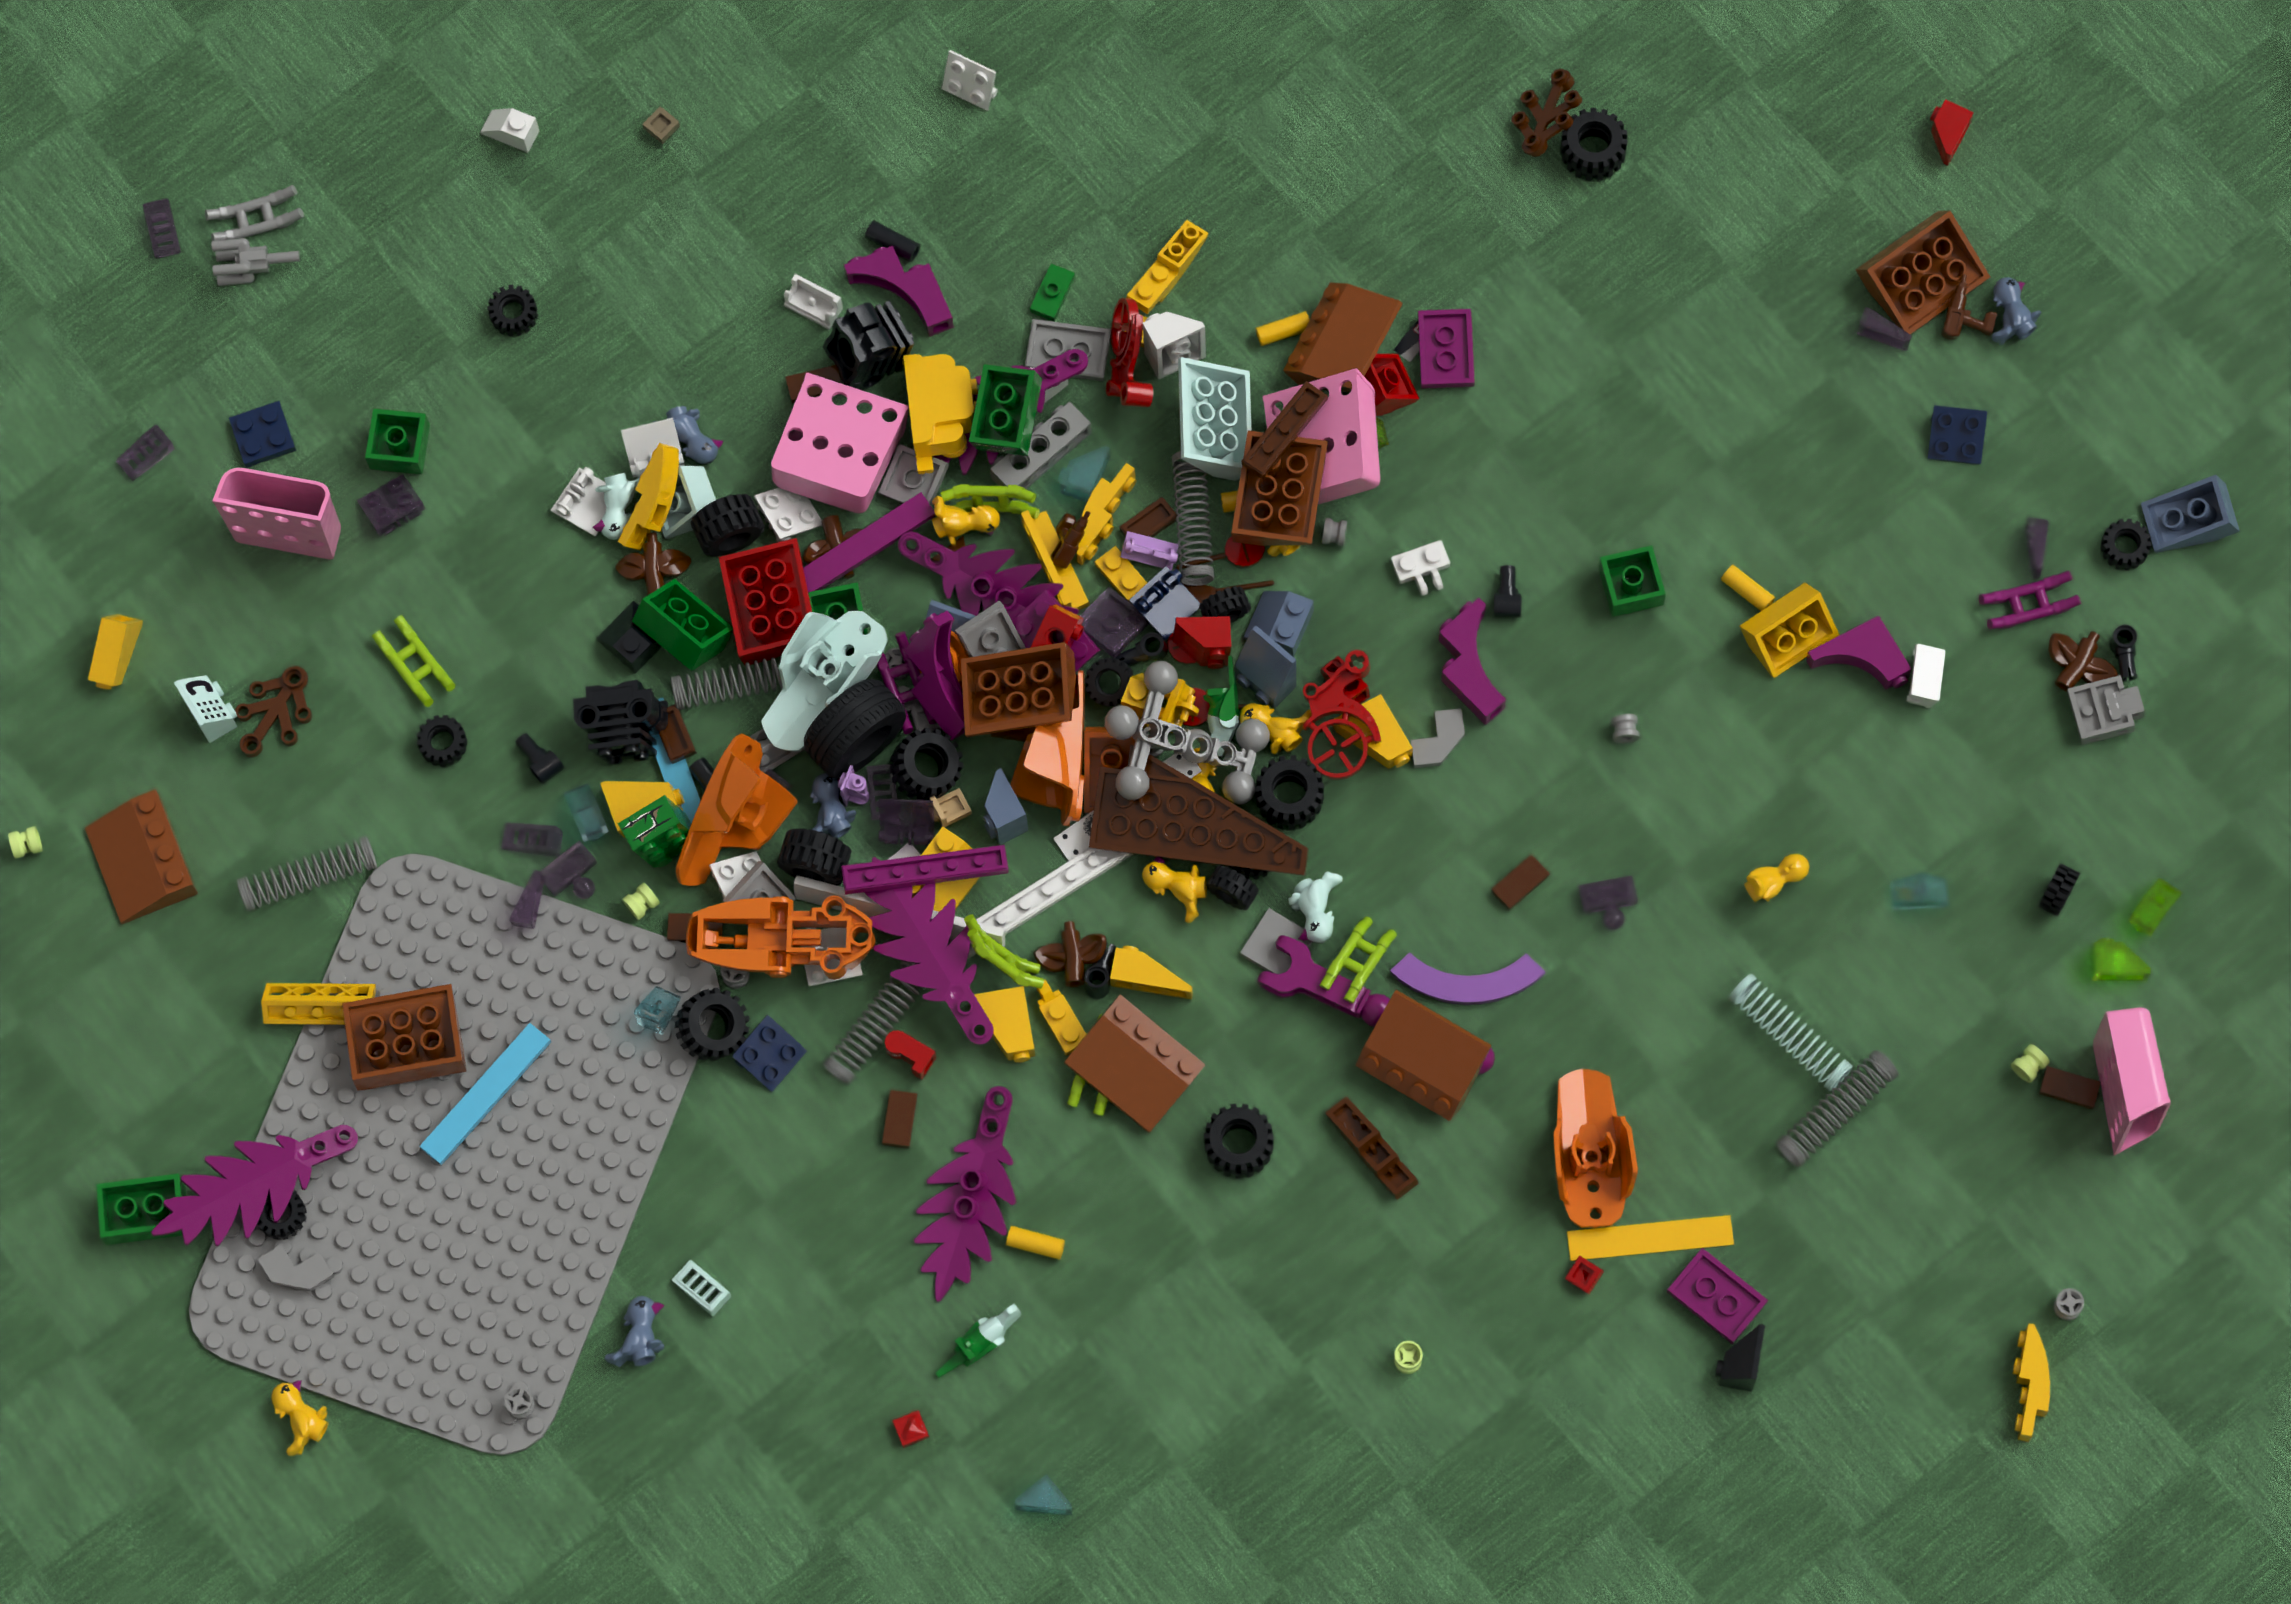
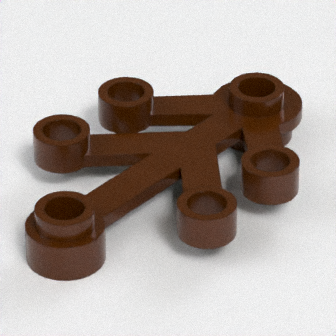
M1557 69L1552 73L1551 83L1553 87L1543 110L1538 103L1539 98L1533 90L1525 91L1520 97L1522 103L1530 109L1538 122L1533 132L1529 126L1530 119L1525 112L1519 111L1512 116V123L1517 129L1521 130L1525 137L1522 149L1527 155L1539 157L1544 154L1548 148L1547 141L1562 130L1570 128L1573 124V118L1568 111L1582 103L1580 94L1576 90L1569 91L1564 97V102L1556 107L1561 93L1570 90L1574 85V78L1568 70ZM1555 120L1556 124L1547 129V126Z
M291 666L283 672L280 678L265 682L255 681L250 685L249 691L255 699L264 698L269 691L281 689L277 697L252 704L242 703L236 707L237 718L242 722L249 721L252 715L267 711L254 733L246 734L241 738L240 748L244 755L256 757L262 752V741L277 717H279L282 729V742L286 746H294L298 742V735L292 727L287 701L293 694L297 706L295 717L299 723L307 724L312 720V712L307 707L303 689L308 684V675L303 668ZM293 677L300 678L296 684H292L291 679ZM256 687L263 688L259 694L254 693V689ZM242 709H247V710H248V714H247V715H245V716H240V715H239V713H240V711H241ZM306 711L308 712V716L306 718H300V713ZM287 734L294 735L292 740H285ZM250 744L257 745L253 751H249L248 746Z

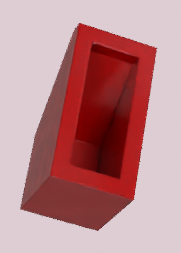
M1946 99L1941 108L1936 106L1930 120L1933 121L1931 133L1942 162L1948 166L1971 124L1974 112Z

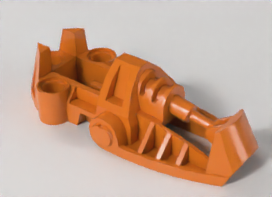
M785 896L749 898L724 902L693 912L690 915L686 931V949L689 956L724 968L749 972H765V974L772 978H785L791 975V967L795 965H820L828 978L840 979L845 975L848 968L852 970L865 959L870 950L875 946L876 940L872 931L873 921L854 906L845 903L839 896L827 897L823 901L822 907L812 908L810 911H793L794 901ZM833 906L842 907L841 913L837 916L828 914ZM708 922L748 925V935L735 934L734 937L719 936V932L709 930ZM798 928H847L846 948H827L826 951L816 950L815 947H798L821 946L822 942L821 929ZM859 933L869 934L865 942L858 943L855 941V937ZM719 944H730V945H734V948H747V949H717V948H718V945H719ZM838 959L840 965L836 969L831 970L827 968L830 960Z

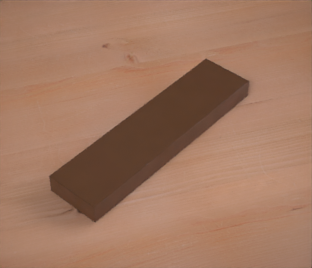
M1306 381L1242 459V465L1264 479L1328 400V395Z

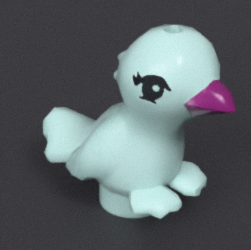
M625 473L604 478L606 485L595 488L596 492H604L606 512L602 519L592 528L611 540L620 538L624 526L632 513L625 514L624 510L631 503L635 492H637L635 488L640 479L638 477L633 481H627Z
M1325 872L1322 879L1312 881V879L1308 878L1296 885L1292 897L1288 898V903L1292 905L1291 908L1295 911L1301 910L1306 917L1305 928L1299 936V940L1324 943L1331 937L1335 917L1332 916V911L1327 914L1324 911L1327 906L1329 892L1343 880L1341 875Z

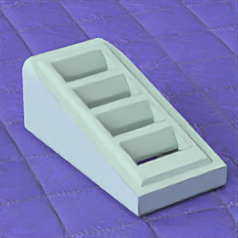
M692 1260L672 1279V1282L712 1317L732 1297L728 1290ZM691 1270L696 1272L686 1284L682 1282ZM701 1277L703 1281L692 1290L690 1287ZM709 1284L711 1287L700 1297L698 1293ZM716 1290L718 1294L708 1303L706 1300Z

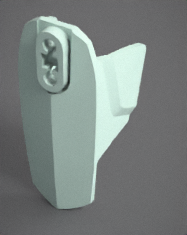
M848 611L837 620L814 612H809L805 615L782 652L781 663L778 669L783 688L761 720L768 739L776 748L793 752L801 751L804 748L806 731L825 707L845 690L867 679L880 660L888 642L886 630L882 625L863 611ZM866 627H871L870 633L864 635V629ZM850 648H854V653L851 656H847V651Z

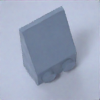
M2216 474L2141 503L2152 545L2156 553L2213 542L2240 532L2226 483Z
M1255 626L1234 666L1235 680L1243 688L1247 689L1249 687L1256 693L1255 697L1263 705L1269 704L1275 709L1296 688V659L1259 627Z

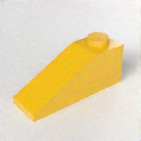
M1133 946L1116 947L1110 976L1112 987L1192 1000V986L1150 956Z

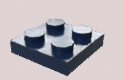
M280 401L229 417L246 468L296 451Z

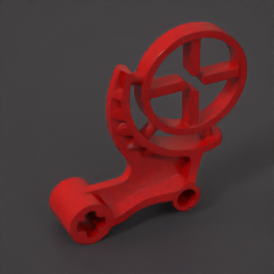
M1131 298L1119 299L1114 309L1111 325V343L1116 359L1110 360L1112 376L1111 380H1108L1106 384V395L1120 397L1121 404L1125 406L1150 407L1153 400L1152 384L1140 383L1133 379V371L1142 341L1143 316L1139 315L1137 303Z
M1361 650L1350 651L1345 658V664L1339 667L1324 684L1318 687L1315 683L1310 682L1303 687L1304 698L1309 703L1312 716L1302 726L1305 731L1309 728L1313 731L1308 742L1309 759L1311 764L1313 763L1316 766L1317 772L1330 779L1340 780L1355 775L1366 762L1368 756L1367 743L1375 741L1376 744L1381 742L1378 726L1369 711L1360 703L1348 698L1344 694L1346 686L1357 679L1366 677L1370 672L1369 658ZM1353 661L1362 662L1363 667L1358 669L1353 665ZM1310 691L1316 692L1312 696L1307 695ZM1342 714V719H1331L1319 726L1314 724L1325 716ZM1349 715L1362 721L1371 731L1372 735L1365 737L1362 730L1356 724L1348 721ZM1344 725L1357 732L1341 743L1342 749H1346L1360 739L1363 741V755L1354 768L1344 752H1339V757L1348 770L1345 773H1330L1319 767L1320 764L1335 755L1333 749L1315 760L1313 758V743L1321 731L1324 732L1333 747L1337 746L1335 738L1327 728L1329 726Z

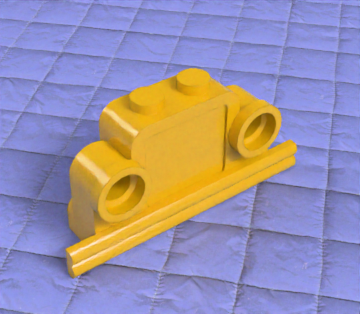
M919 354L903 355L918 474L933 473L932 456L943 455L947 458H956L961 456L967 449V440L964 434L971 432L976 406L973 395L978 394L976 378H970V372L966 367L956 366L954 359L947 354L924 357Z

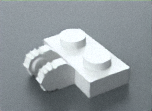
M1441 540L1391 557V563L1400 584L1415 580L1419 592L1423 596L1428 594V588L1423 576L1430 574L1437 590L1443 589V583L1438 571L1449 568L1451 563Z

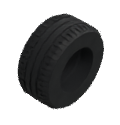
M875 679L863 680L836 697L816 717L804 736V749L829 777L840 779L843 772H848L850 765L853 766L855 773L877 757L897 736L906 720L905 707L882 681Z

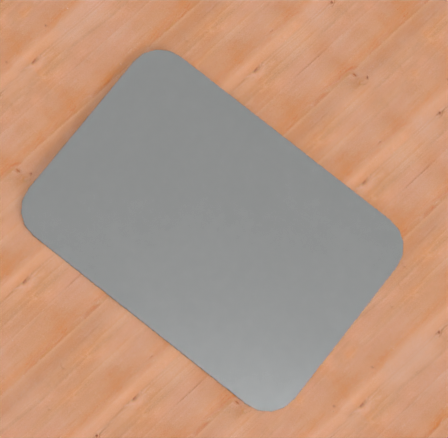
M411 853L389 859L373 870L357 897L322 983L376 984L375 997L452 984L467 1072L357 1091L352 1080L345 1025L304 1024L255 1142L281 1147L275 1141L277 1135L287 1136L301 1142L339 1125H348L357 1132V1144L346 1153L312 1166L306 1190L301 1189L299 1177L297 1176L293 1192H296L302 1199L306 1207L307 1213H305V1216L307 1218L306 1222H302L303 1228L301 1231L299 1229L295 1231L297 1233L295 1236L290 1234L288 1239L283 1240L282 1237H279V1240L272 1236L268 1237L257 1224L250 1238L246 1239L244 1237L239 1205L235 1220L219 1246H215L214 1240L192 1291L189 1315L192 1330L204 1348L225 1361L287 1383L301 1381V1388L479 1452L504 1456L524 1451L543 1438L557 1415L699 1058L698 1055L694 1057L689 1055L690 1049H683L681 1047V1044L684 1043L682 1038L677 1040L676 1033L679 1032V1028H675V1022L679 1020V1017L676 1015L682 1009V1004L695 994L706 989L712 990L713 988L720 987L713 966L710 963L689 956L685 943L668 941L665 936L433 856ZM357 994L355 996H367V994ZM712 1010L702 1011L699 1019L700 1028L706 1036H708L716 1016V1012ZM531 1023L551 1040V1043L441 1166L420 1148V1145L525 1027ZM344 1134L339 1136L342 1140L349 1139V1137ZM321 1145L314 1146L318 1151L324 1150V1147ZM288 1205L277 1223L284 1222L289 1218L291 1210ZM271 1209V1210H270V1218H271V1220L273 1221V1214H272V1209ZM280 1244L295 1266L320 1252L335 1277L313 1291L276 1285L271 1282L257 1259ZM512 1388H525L534 1399V1411L527 1418L516 1419L506 1409L504 1404L505 1395Z

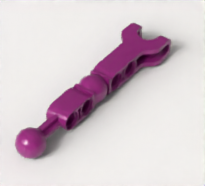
M1285 935L1278 936L1275 942L1276 948L1291 957V967L1282 974L1268 971L1261 972L1256 980L1261 988L1280 998H1288L1301 993L1350 1016L1358 1019L1362 1017L1366 1024L1370 1027H1375L1390 998L1383 994L1371 995V990L1363 987L1354 1003L1351 1004L1344 1000V996L1350 988L1352 981L1341 975L1337 976L1329 991L1323 989L1319 985L1328 969L1313 962L1310 951L1304 943ZM1492 1047L1478 1075L1488 1072L1494 1065L1495 1054Z

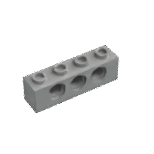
M1070 401L1065 406H1058L1052 412L1051 418L1045 423H1038L1033 428L1028 456L1007 454L1005 457L1000 456L991 465V479L998 486L1018 485L1026 490L1092 433L1090 421ZM1056 429H1063L1066 431L1061 436L1053 434V431ZM1036 446H1044L1046 448L1041 453L1033 451ZM1019 462L1026 464V467L1021 470L1013 468Z

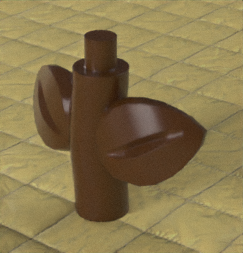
M838 515L824 518L821 524L825 539L813 541L806 547L803 554L804 562L810 564L863 529L854 528L843 535ZM852 570L845 574L844 578L853 577L855 575L854 571Z
M657 533L646 534L647 543L643 544V554L637 552L630 553L616 564V570L623 578L630 581L644 578L647 596L665 585L663 576L677 577L683 574L691 564V558L679 550L667 549L662 551V543L658 542Z
M2091 631L2087 638L2083 637L2078 645L2068 635L2062 633H2053L2051 635L2048 645L2050 658L2054 663L2065 667L2054 682L2061 690L2067 692V689L2074 687L2081 678L2087 683H2092L2118 676L2116 669L2110 662L2101 657H2094L2098 649L2096 643L2100 638L2096 632Z
M1067 921L1064 923L1065 931L1061 932L1062 943L1043 945L1035 950L1033 954L1036 961L1045 970L1053 973L1065 971V986L1075 988L1084 985V964L1096 963L1104 955L1106 936L1092 933L1081 940L1080 932L1075 930V922Z

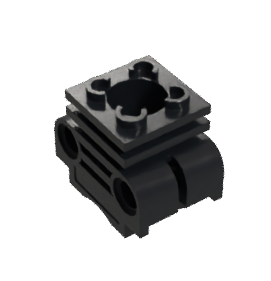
M887 301L883 307L881 304L875 306V309L871 303H864L847 309L843 317L834 320L832 332L825 340L823 349L838 367L844 385L865 390L878 384L883 379L885 373L889 376L893 374L894 370L896 372L902 371L904 367L903 355H909L915 343L912 334L906 330L902 323L900 313L894 309L890 301Z
M638 680L624 681L619 685L611 687L600 685L586 686V697L573 699L575 723L588 733V740L594 743L588 744V750L598 756V758H601L607 764L617 765L623 763V760L626 759L646 761L650 756H657V750L652 747L657 745V740L651 735H657L666 729L668 725V702L666 700L659 701L654 697L652 689H645Z

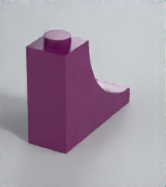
M1879 615L1809 651L1806 659L1811 670L1827 664H1847L1858 667L1875 677L1885 690L1891 687L1897 689L1906 684L1912 670Z

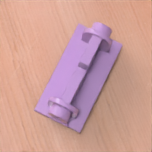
M1127 531L1120 557L1160 568L1167 566L1172 570L1178 558V544Z
M850 765L848 772L842 773L838 783L841 791L840 796H842L845 807H847L849 801L863 805L869 800L865 778L855 774L853 766Z

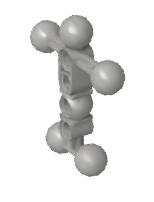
M1156 661L1150 664L1144 673V683L1149 692L1142 718L1139 719L1135 711L1125 705L1113 707L1105 717V728L1109 735L1119 740H1125L1132 736L1135 740L1129 766L1124 767L1118 773L1115 780V787L1119 794L1128 800H1137L1146 794L1149 789V777L1144 770L1150 747H1154L1164 751L1174 750L1175 754H1182L1191 763L1203 762L1209 763L1212 766L1231 765L1236 767L1234 772L1225 777L1222 783V793L1229 802L1235 805L1248 803L1256 793V783L1251 776L1256 753L1264 749L1270 740V731L1267 725L1254 718L1243 721L1236 730V740L1241 747V750L1238 751L1231 742H1219L1218 738H1211L1207 732L1201 729H1184L1178 725L1159 720L1164 695L1169 694L1178 683V674L1174 666L1166 661ZM1145 723L1151 729L1149 737H1146L1142 731ZM1170 731L1173 732L1176 737L1175 743L1173 745H1171L1167 739ZM1195 739L1198 740L1200 743V750L1198 753H1196L1192 747L1193 741ZM1220 747L1225 751V758L1222 761L1217 755Z

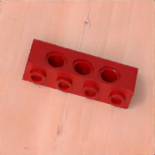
M1056 604L1050 605L1031 647L1056 644L1053 640V634L1058 630L1063 634V642L1071 648L1074 640L1078 641L1084 631L1082 623L1085 618Z

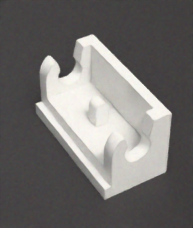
M795 274L791 280L792 287L790 291L785 290L784 306L830 330L834 320L837 319L843 309L841 297Z
M1916 644L1912 654L1914 656V664L1907 702L1931 708L1940 698L1945 650Z

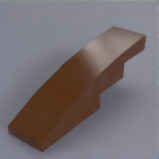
M1347 1096L1325 1112L1342 1137L1396 1200L1419 1184L1417 1178L1400 1161L1398 1154L1381 1137L1377 1128Z

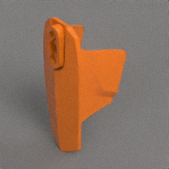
M1078 670L1076 675L1072 721L1036 726L1034 733L1028 734L1010 783L1017 797L1046 807L1060 809L1061 823L1064 826H1070V821L1079 822L1082 813L1084 775L1081 773L1085 721L1084 671Z
M745 734L737 735L728 745L702 796L676 865V877L682 885L696 886L704 884L711 872L709 864L715 863L722 848L759 850L771 839L798 802L797 798L785 787L760 770L759 766L763 755L761 744Z
M1579 1069L1564 1075L1558 1080L1557 1126L1553 1132L1558 1194L1560 1200L1564 1203L1570 1221L1581 1228L1611 1227L1622 1217L1625 1200L1632 1194L1638 1174L1632 1128L1627 1123L1625 1116L1617 1115L1610 1077L1595 1070ZM1594 1185L1598 1191L1590 1192L1588 1186ZM1593 1209H1596V1212L1599 1213V1219L1591 1218L1590 1213H1592Z

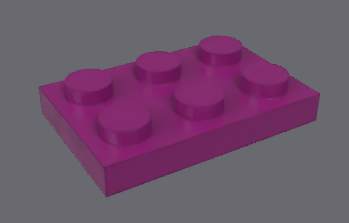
M1471 309L1418 311L1421 388L1474 387Z
M1045 590L1012 620L1026 648L1031 647L1049 606L1056 604L1063 608L1049 590ZM1058 630L1053 634L1054 642H1063V634ZM1084 631L1078 641L1074 640L1071 647L1075 656V672L1077 673L1078 670L1101 651Z
M1704 1248L1696 1254L1667 1289L1668 1294L1732 1345L1768 1303V1299Z

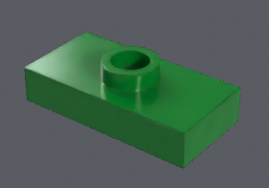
M1051 263L1030 307V313L1055 322L1075 279V272Z

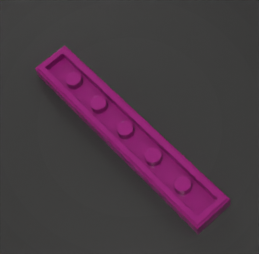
M922 492L803 567L808 592L824 589L897 542L904 533L914 531L936 516L934 510Z
M1005 845L841 866L845 895L1009 873Z

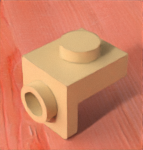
M960 788L936 799L935 795L930 797L931 806L928 807V811L933 821H939L942 827H947L972 814Z

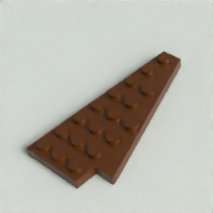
M1130 745L1127 766H1129L1134 745ZM1148 755L1144 770L1149 777V789L1143 797L1137 800H1128L1122 797L1115 787L1116 777L1122 769L1100 767L1089 848L1301 876L1306 875L1309 853L1307 847L1154 756Z

